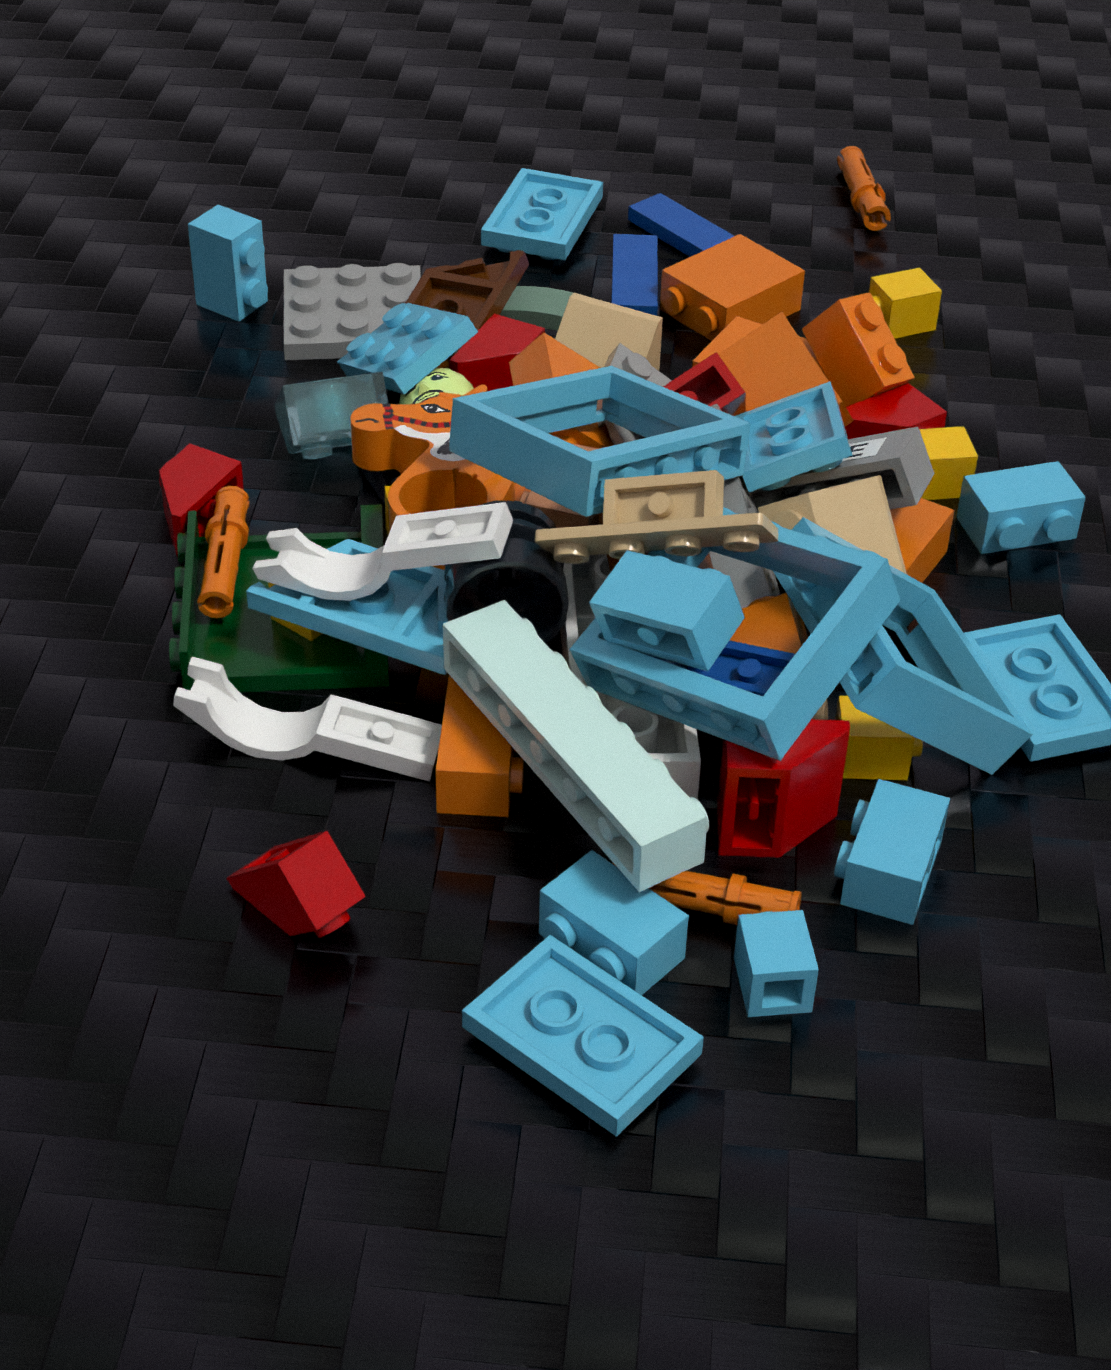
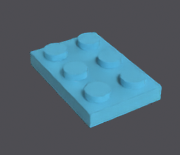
M521 168L482 227L481 245L494 247L506 253L517 250L525 251L527 254L538 255L545 260H566L603 197V182Z
M401 303L391 308L383 316L382 320L384 323L371 334L365 333L355 338L346 348L348 353L338 360L337 363L347 377L397 393L406 394L476 335L478 331L468 316L411 303Z
M831 381L734 416L751 423L744 475H742L748 492L760 488L764 491L778 489L786 485L793 476L810 470L813 472L831 470L840 465L844 458L852 456Z
M1060 614L964 632L1033 734L1021 746L1029 761L1111 745V683Z
M551 935L545 938L462 1010V1028L616 1137L702 1054L704 1037Z

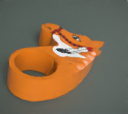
M479 385L462 396L486 392L487 386ZM440 392L439 396L429 398L417 404H366L352 412L350 420L353 463L369 471L394 469L401 474L393 482L388 492L389 532L395 517L398 515L471 507L494 500L515 501L514 482L449 451L453 398L461 397L460 394ZM438 565V566H433V567H436V568H439V569L444 570V567H445V566H444V565Z

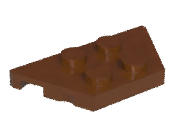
M525 251L510 252V261L485 265L482 257L464 261L455 266L443 265L428 268L405 303L468 316L478 331L494 313L500 315L529 266ZM458 350L455 351L451 356H449L444 362H442L436 368L449 369V360L458 352Z

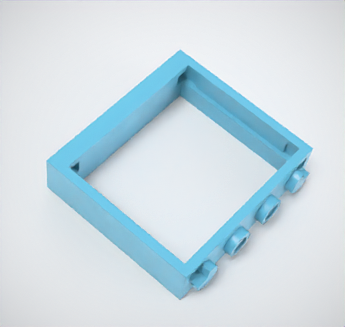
M608 366L453 398L449 451L587 517L603 512L605 479L717 470L724 477V480L744 475L751 423L614 366ZM603 399L602 409L596 410L597 400ZM607 420L646 438L586 451L549 433Z
M723 507V515L736 514L730 509ZM775 522L772 523L778 528V541L759 543V549L755 551L733 552L724 549L723 546L701 547V553L694 556L671 555L666 553L665 550L650 551L647 554L649 556H663L673 562L698 567L709 552L712 551L842 592L763 697L621 645L605 641L596 618L569 650L587 686L592 687L595 691L781 761L901 601L888 559L872 551H860L833 543L819 535L810 536L786 529Z
M804 517L792 529L793 531L810 536L819 535L833 543L864 551ZM890 565L901 601L841 679L840 684L856 709L992 775L1033 734L936 591ZM773 571L811 634L842 592ZM916 619L919 624L909 633L907 626ZM883 626L896 632L917 667L904 660Z

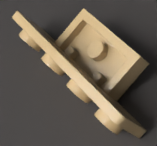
M717 470L605 479L603 525L538 529L535 531V543L553 554L554 560L558 562L581 564L589 561V555L609 554L612 558L621 559L627 550L645 554V551L665 550L666 553L671 555L694 556L701 553V547L723 546L728 551L751 552L759 549V543L777 542L778 528L762 513L723 515L724 477Z

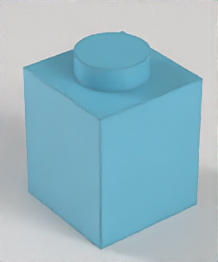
M803 910L766 911L739 915L734 961L747 1017L811 1013L819 969Z

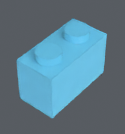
M216 205L188 223L196 305L239 322L268 302L264 258L265 247L263 244L261 220L224 206Z
M1059 461L963 476L956 518L979 552L986 554L1076 539L1086 497Z
M629 550L624 553L589 601L605 641L704 671H709L745 618L729 575H725L715 569H701L673 562L663 556H649Z
M878 779L870 802L859 800L850 831V835L856 836L855 842L852 843L844 840L838 854L834 876L844 879L840 904L913 925L942 842L950 798Z
M593 850L540 890L539 934L544 939L549 935L553 936L640 995H643L685 959L689 915L649 888L639 892L618 867Z

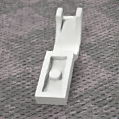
M506 502L398 515L395 517L384 546L371 553L356 555L329 551L311 542L297 528L269 531L266 540L271 550L279 552L278 557L256 561L253 570L257 578L262 581L326 600L351 601L373 594L388 581L391 571L501 558L513 518Z
M192 657L188 665L187 675L195 680L191 690L178 687L174 695L173 706L229 747L256 758L283 761L307 756L315 750L430 782L438 756L442 724L332 694L322 705L305 712H280L261 707L243 696L228 680L222 664Z

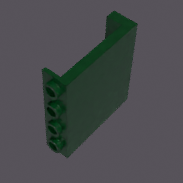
M382 504L361 505V532L303 533V535L311 542L325 549L346 539L379 549L384 546ZM188 511L187 533H178L177 535L179 565L185 566L175 567L176 598L182 599V601L172 603L174 635H180V638H170L169 642L171 672H181L183 689L191 690L195 681L187 675L188 665L192 657L222 664L228 680L239 692L389 687L387 655L323 633L313 641H310L272 620L270 615L248 608L246 591L251 585L260 581L268 589V582L259 580L253 570L255 562L258 560L275 559L279 554L278 551L271 550L266 540L268 535H248V542L241 549L233 596L234 605L231 613L222 618H211L204 615L198 608L200 603H197L201 591L204 564L209 544L205 537H199L197 511Z

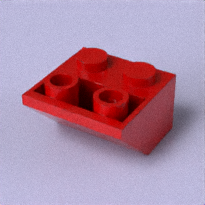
M811 719L781 761L723 739L717 798L719 855L780 858L837 817L850 734L849 721Z

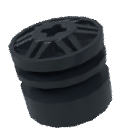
M494 500L481 504L506 502L513 518V523L501 558L444 565L447 620L449 622L505 600L522 619L526 618L533 624L537 635L544 643H547L557 635L566 622L569 600L566 577L563 572L564 563L554 560L553 554L535 543V531L538 529L556 528V525L540 509L519 501Z

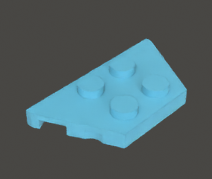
M346 539L327 548L329 551L348 555L371 553L378 549L351 539ZM429 566L391 571L388 581L371 595L351 601L326 600L279 585H274L267 589L260 581L251 585L246 591L248 608L443 675L447 673L444 669L443 623L448 622L446 617L445 600L446 581L444 579V570Z

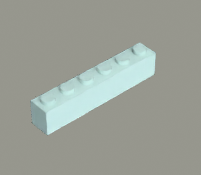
M503 600L443 623L444 669L639 892L704 863L706 832L709 830V820L702 804L696 798L689 797L676 784L664 763L659 759H653L636 741L630 727L624 722L617 721L602 705L596 691L590 686H585L572 673L564 657L559 652H553L543 642L528 619H522Z

